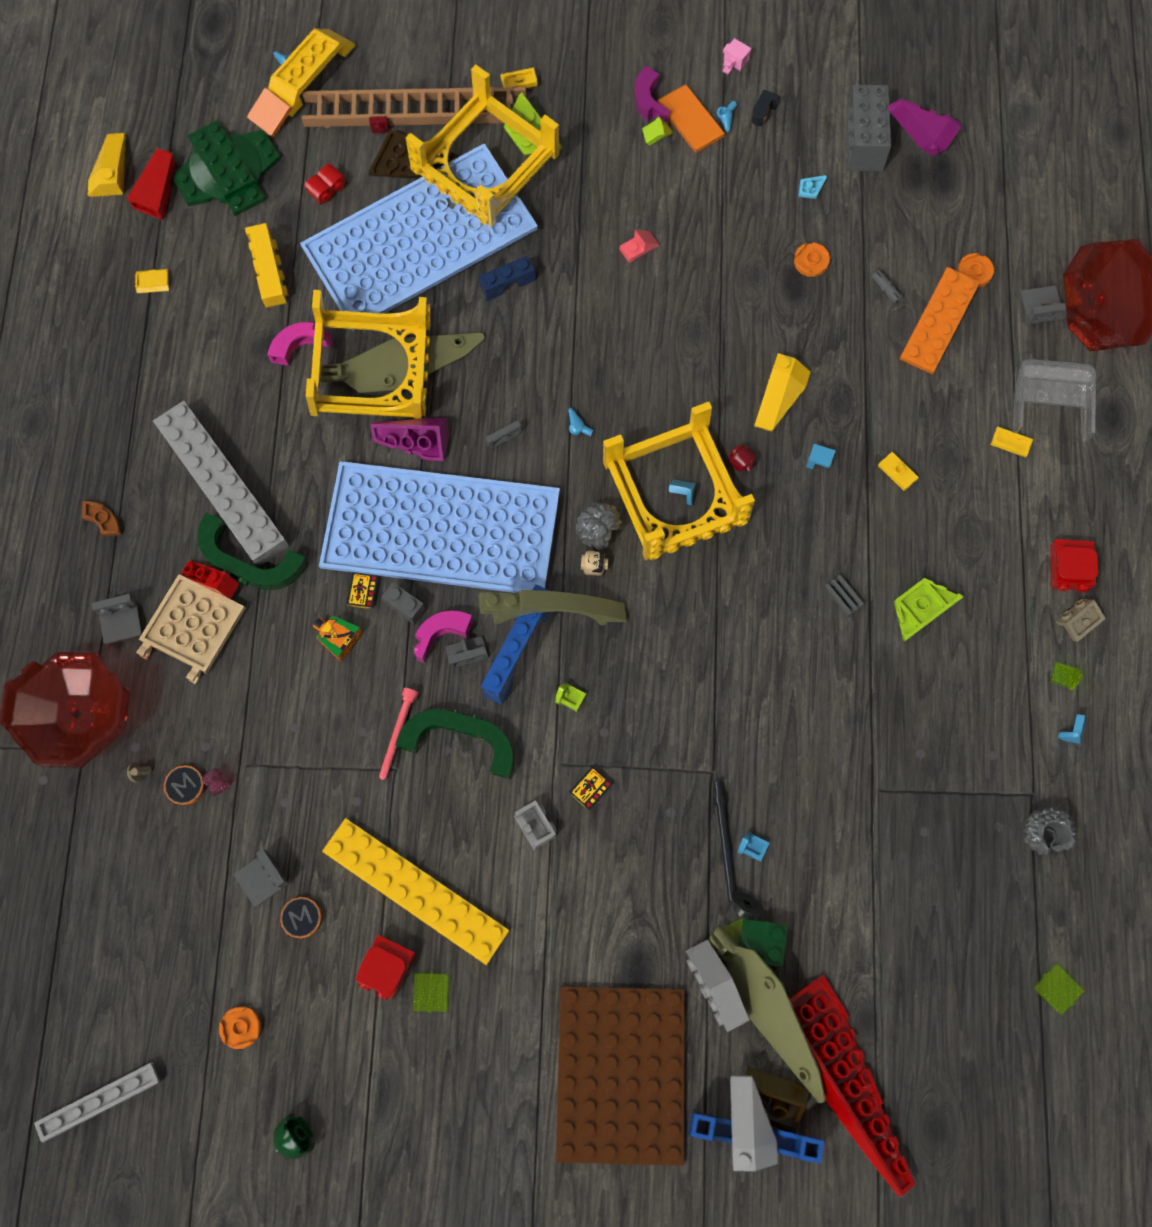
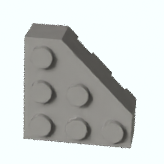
M706 940L687 950L686 953L689 958L686 960L691 972L695 971L694 976L699 985L702 984L700 990L705 999L709 998L708 1003L712 1011H716L714 1017L718 1025H723L726 1031L729 1032L749 1021L734 981L709 941Z

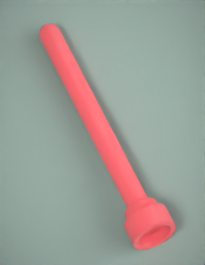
M404 688L401 695L404 702L379 774L382 780L387 778L397 748L395 744L398 735L405 724L410 705L417 699L419 693L409 688Z

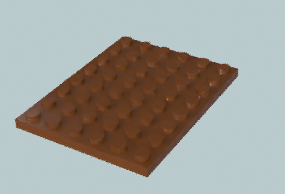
M560 987L556 1162L684 1166V990Z

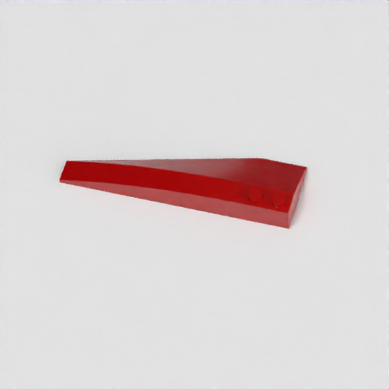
M822 975L788 998L819 1068L826 1101L871 1163L896 1194L902 1197L915 1186V1182L905 1157L901 1156L899 1152V1142L897 1137L893 1136L889 1124L891 1122L888 1114L885 1115L881 1104L883 1102L870 1069H867L865 1066L862 1049L859 1050L855 1041L857 1036L854 1029L850 1028L847 1020L849 1019L847 1011L825 976Z

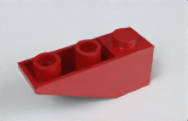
M191 560L188 561L181 573L182 576L231 599L240 584L225 572Z

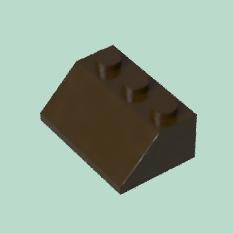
M748 1066L745 1075L753 1076L771 1127L795 1133L807 1105L808 1089L802 1084Z

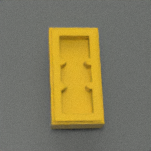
M997 426L990 445L1026 458L1033 439Z
M893 452L878 464L903 491L907 490L919 478Z

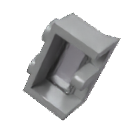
M536 800L514 814L515 820L534 851L556 837L555 832L557 831L553 822H548L545 817L547 813L543 805H538Z

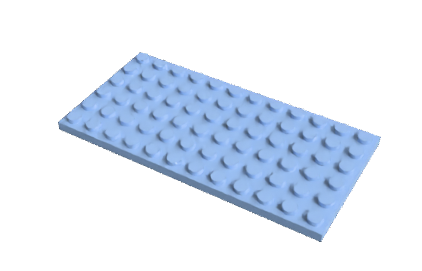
M485 144L448 163L452 174L460 182L473 188H477L479 185L486 189L492 188L508 180ZM421 177L300 244L340 311L384 314L538 229V226L517 194L496 216V224L491 228L489 225L481 223L474 214H469L460 204H457L453 210L449 208L446 198H450V201L453 202L451 197L447 194H442L435 185L427 183L424 177Z
M340 461L319 567L322 569L519 593L520 590H533L535 584L545 588L560 488Z

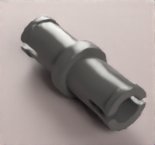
M879 269L878 273L875 272L871 277L881 287L882 293H886L893 304H896L897 300L900 301L903 298V295L893 286V281H889L881 269Z

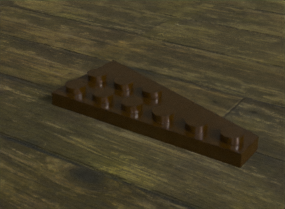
M389 130L368 171L369 176L411 179L423 177L420 174H415L410 168L406 143L407 135ZM449 151L448 163L460 157V155ZM435 163L432 167L438 169L444 164Z

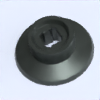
M733 891L731 893V899L734 902L733 910L740 917L750 919L752 915L759 916L764 913L763 906L754 897L742 891Z

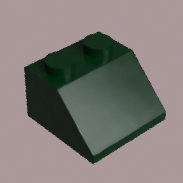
M743 919L739 946L755 950L768 967L782 968L788 926Z

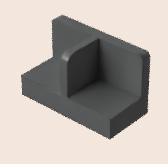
M481 636L466 641L464 638H461L462 642L445 647L451 669L488 659Z

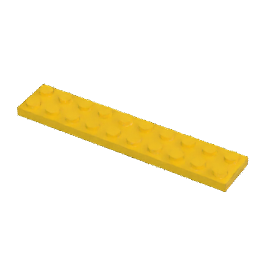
M346 818L322 850L323 853L485 965H488L510 931Z

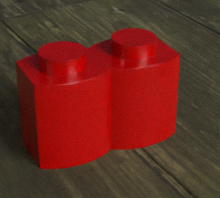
M329 163L321 168L316 175L312 176L304 186L307 193L321 205L328 202L334 193L341 191L346 181L344 176Z

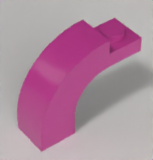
M311 322L296 323L279 332L268 350L267 355L270 361L289 366L291 356L298 347L304 344H314L315 324ZM324 330L323 346L331 347L333 342L331 335Z
M444 611L428 618L415 634L417 641H420V643L416 644L414 650L417 660L425 663L433 642L443 634L454 633L467 638L474 621L472 615L461 611Z

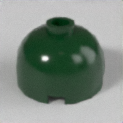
M295 1113L283 1118L273 1132L276 1152L291 1160L307 1155L313 1151L315 1142L311 1144L310 1138L313 1137V1132L308 1123L301 1116L298 1118L294 1117Z

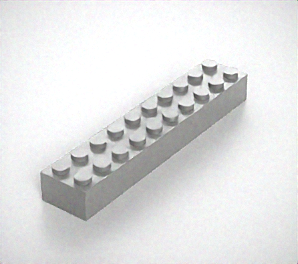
M185 401L180 402L153 420L258 568L289 547Z

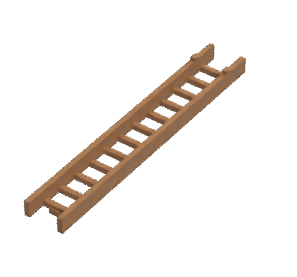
M526 87L490 88L491 96L495 99H506V107L510 110L513 107V99H518L520 93H523L526 97ZM473 88L303 91L305 103H317V115H302V122L304 127L370 126L369 117L387 116L389 125L447 124L459 112L460 100H470L473 97ZM438 100V113H425V101ZM442 100H455V113H442ZM374 101H386V114H374ZM391 101H403V114H391ZM408 101H420V113H408ZM323 102L325 104L335 102L334 115H322ZM340 102H352L351 115H339ZM357 102H369V114H356ZM481 112L471 124L503 122L490 112Z

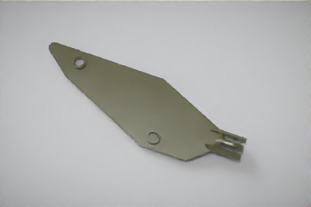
M482 333L430 336L429 347L425 348V353H429L428 364H425L424 370L430 374L466 356L484 340V335ZM408 337L405 338L404 341L406 343H411L416 339V337ZM393 338L344 363L322 364L321 383L345 382L359 393L395 391L403 383L408 372L407 353L400 342ZM457 341H460V342H461L460 345H457V344H455V343H456ZM416 346L411 347L410 352L414 353V348Z
M718 926L707 940L719 956L726 961L750 1020L819 1103H823L825 1095L820 1071L783 983L755 950L738 946L722 926Z

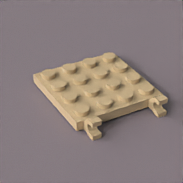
M178 575L139 638L143 644L136 653L148 660L153 647L192 666L186 678L197 685L201 672L208 673L246 608L182 575Z

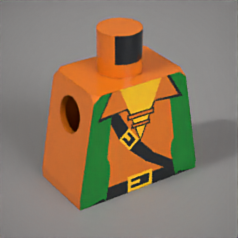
M331 616L327 622L318 618L313 625L315 629L320 631L317 635L319 642L340 662L343 661L363 633L360 627L335 616Z

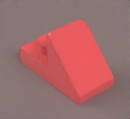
M635 230V238L622 244L620 251L630 263L658 247L659 243L650 231Z

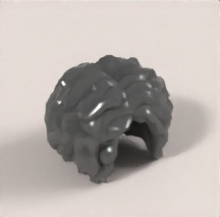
M599 502L591 505L587 504L584 511L577 517L575 529L576 534L584 545L593 546L597 550L608 547L611 531L622 528V521L619 519L620 514L616 511V506Z
M1045 807L1039 811L1035 810L1025 822V829L1023 830L1025 833L1024 842L1028 843L1029 847L1037 851L1039 855H1048L1051 849L1057 852H1061L1064 849L1069 850L1077 841L1075 822L1066 811L1059 810L1058 808Z

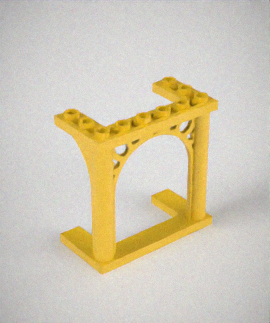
M475 65L471 69L473 97L432 139L422 142L410 133L406 137L410 168L415 174L423 176L427 183L435 185L442 194L450 196L454 203L462 205L469 214H474L481 223L487 224L492 228L496 224V216L550 157L555 160L559 155V124L544 115L540 119V132L491 96L490 74ZM484 109L538 147L508 180L496 187L487 189L482 185L473 188L463 184L452 174L448 165V153L453 142ZM435 163H442L444 164V167L442 169L436 170L432 167V165Z
M313 290L312 309L315 319L312 375L311 379H307L306 400L310 415L318 416V412L422 419L426 412L425 402L427 388H423V384L427 382L428 371L424 370V366L428 364L429 353H425V348L429 347L430 336H426V330H430V304H427V297H419L418 305L409 311L380 314L325 310L321 290ZM324 327L375 330L393 336L403 346L408 357V372L403 383L392 393L379 398L320 395ZM396 331H400L402 335H398ZM407 335H416V339L413 342L406 343L404 341ZM416 346L414 353L410 352V348ZM410 380L414 381L412 382L413 387L408 385ZM402 390H409L413 395L412 399H405L401 395ZM398 396L397 400H392L393 397Z
M710 402L691 409L689 424L624 448V440L621 435L603 441V464L606 469L610 470L642 543L645 560H655L666 552H676L679 547L692 546L700 539L707 540L713 537V534L719 532L726 533L734 526L741 527L746 525L750 520L755 502L752 494L742 497L731 481L709 433L712 412ZM693 437L712 478L715 490L714 500L708 512L697 521L686 525L666 524L654 518L644 507L625 462ZM722 498L723 502L718 503V499ZM721 508L726 511L727 515L719 517L714 514V509ZM712 517L714 520L708 523L707 519ZM651 524H656L658 526L656 527L655 531H652L654 527H652ZM663 529H667L669 531V535L666 539ZM678 530L680 534L677 533L673 536V531Z

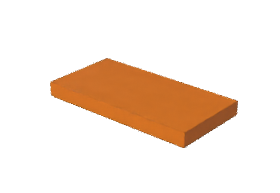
M686 84L657 100L659 104L670 110V121L695 153L724 137L725 133Z

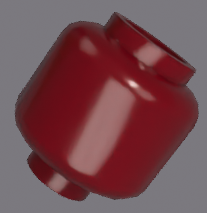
M739 444L729 452L728 460L736 471L745 470V472H748L755 466L753 462L756 460V455L748 445L742 446V444Z

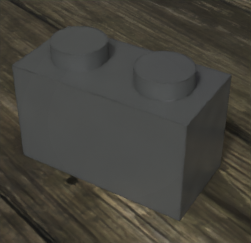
M392 583L381 597L384 604L414 625L426 611L422 602L395 583Z

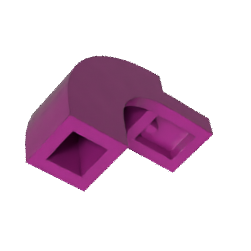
M645 66L638 74L635 82L634 101L636 109L647 122L651 118L656 120V118L660 117L668 124L670 122V110L656 102L651 96L652 92L659 86L660 74Z

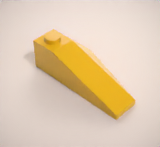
M125 133L107 134L88 180L89 197L124 195Z
M777 354L754 427L772 432L785 413L805 390L811 372L796 358Z

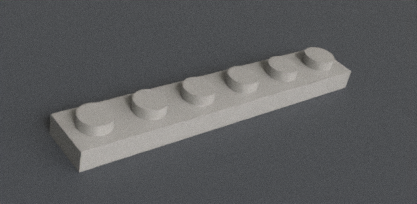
M149 1063L34 1122L41 1143L160 1083L161 1081L154 1064Z

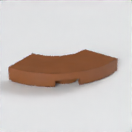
M82 501V519L84 521H92L97 524L102 536L121 535L120 524L108 508L97 502Z

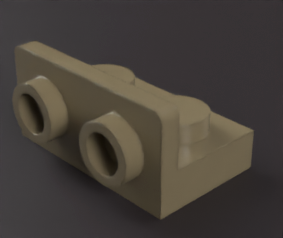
M1078 600L1074 607L1063 612L1056 621L1058 625L1065 627L1073 641L1078 642L1106 619L1095 600Z

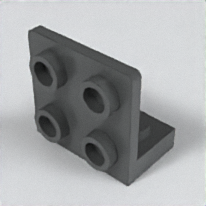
M1056 286L1022 290L1020 293L1028 324L1061 320L1065 318L1070 310L1069 302L1061 303Z
M130 594L91 603L93 611L99 615L103 642L106 645L142 635L137 601Z
M263 848L256 853L258 858L234 874V877L254 907L259 906L289 885L269 852Z

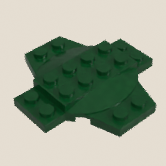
M217 120L187 135L194 147L191 157L171 177L188 206L208 203L211 199L220 200V203L228 204L234 216H237L266 201L259 189L261 174H266L281 159L264 130L237 135L225 132Z

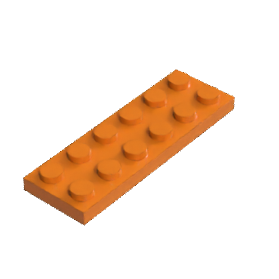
M947 267L900 360L933 375L980 281Z

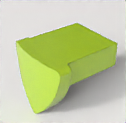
M660 117L642 128L648 145H652L661 138L672 134L671 128Z
M564 682L557 691L555 703H561L577 712L586 697V693Z

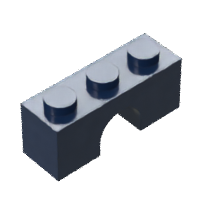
M528 256L478 276L480 288L487 301L503 295V289L511 283H517L520 288L536 281L535 270Z

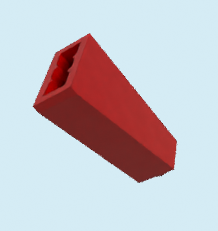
M158 148L155 150L127 197L133 209L161 220L165 216L173 183L171 176L175 174L177 166L170 151H163Z

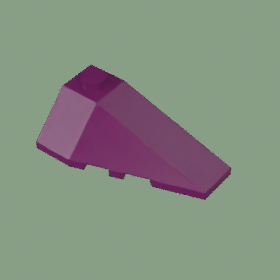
M900 99L888 106L890 113L918 146L931 156L946 150L961 128V123L946 114L944 116L937 115L935 110L930 109L926 111L921 109L920 105L904 99Z
M423 418L370 424L373 442L390 448L401 449L409 455L411 453L415 454L423 460H445L449 439L447 418Z

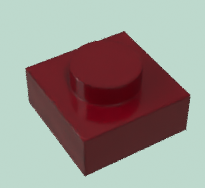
M387 116L369 117L372 133L381 134L389 132Z

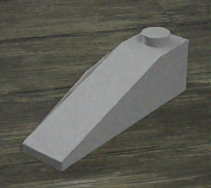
M731 1075L733 1170L757 1171L778 1164L777 1140L764 1110L753 1076Z

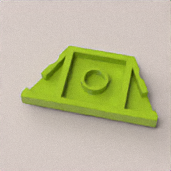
M520 93L512 111L541 132L540 116L523 93ZM504 125L505 131L524 156H530L538 148L508 125Z
M926 578L922 579L894 601L903 640L907 641L960 601L963 596L959 593H952L946 587L936 585L933 581Z

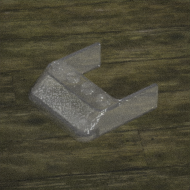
M1037 359L1024 360L1019 367L1015 387L1013 432L1019 433L1023 427L1024 402L1079 407L1085 412L1084 442H1089L1095 434L1096 370L1094 367L1079 363Z

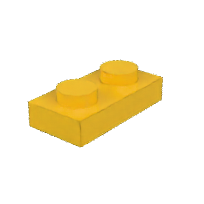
M534 68L500 74L503 87L531 88L538 86Z

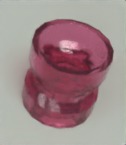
M218 768L212 769L202 778L203 783L210 787L209 791L213 796L219 795L230 785L226 779L222 778V773Z

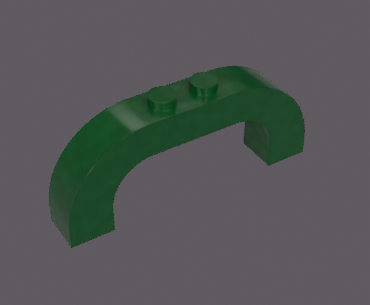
M205 513L200 522L197 539L204 557L214 568L238 579L237 582L244 586L249 584L262 590H278L287 587L303 574L309 564L306 557L288 549L282 562L276 567L268 570L256 568L220 551L219 541L227 527L222 519Z
M430 709L416 714L402 727L395 744L398 749L417 754L420 741L427 732L434 729H445L488 742L494 749V758L490 769L491 775L510 780L513 772V751L503 731L494 724L482 720L483 718L478 715H471L469 717L464 715V712L455 709L452 712L443 709Z

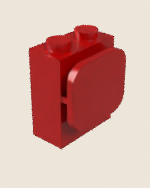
M1055 539L1050 545L1051 588L1062 592L1077 590L1080 593L1089 592L1096 585V577L1098 575V557L1094 541Z
M377 935L358 970V975L355 981L359 982L358 987L368 992L370 989L378 992L376 996L386 1001L389 998L395 999L417 953Z

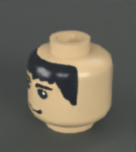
M588 550L585 555H582L581 570H584L586 575L601 576L604 570H608V559L605 558V554L602 551Z

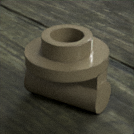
M132 763L127 768V776L134 783L142 781L144 774L151 773L150 766L141 767L137 763Z

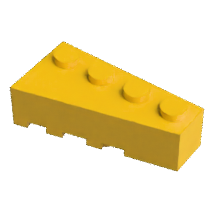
M266 223L245 228L246 235L250 240L249 248L254 259V268L256 274L259 275L257 276V281L265 307L287 303L285 296H288L286 285L282 283L285 277L283 270L279 269V265H282L279 254L276 255V250H278L276 239H272Z

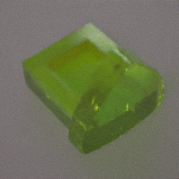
M1056 662L1053 666L1050 682L1067 687L1073 691L1080 683L1083 672L1079 668H1073Z

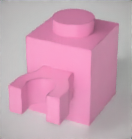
M735 38L730 44L728 43L723 50V65L725 66L723 72L729 74L733 67L741 71L750 60L751 48Z

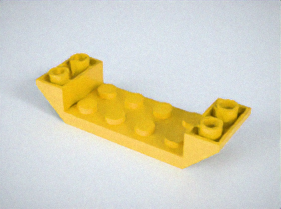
M313 29L271 76L268 90L292 107L289 115L293 116L303 105L299 95L337 53L346 57L355 47V43L330 29Z

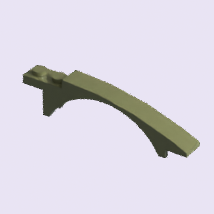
M520 590L519 593L480 592L479 594L480 614H493L494 624H500L519 616L540 612L578 613L593 618L599 625H606L607 622L627 621L624 603L599 597L540 590Z

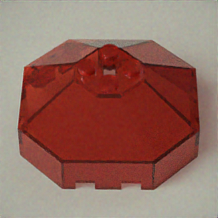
M1138 239L1096 242L1081 246L1063 274L1068 329L1090 352L1146 345L1152 335L1151 254ZM1088 297H1092V302H1093V303H1090V304L1088 303V302H1089Z
M56 652L42 665L36 661H31L21 669L22 673L14 680H8L4 684L0 724L9 732L17 745L26 752L29 759L42 768L82 769L126 731L130 691L96 653ZM79 709L82 716H78V719L75 720L72 713H76V710Z

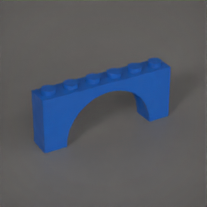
M537 584L533 588V590L550 591ZM551 612L527 614L517 618L481 685L486 698L500 705L503 704L511 689V681L516 666L529 639L542 621H547Z
M691 1111L688 1134L691 1137L710 1141L732 1143V1120ZM772 1128L777 1140V1153L821 1164L823 1140Z

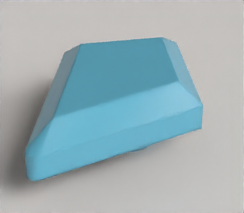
M827 176L801 179L798 197L816 199Z

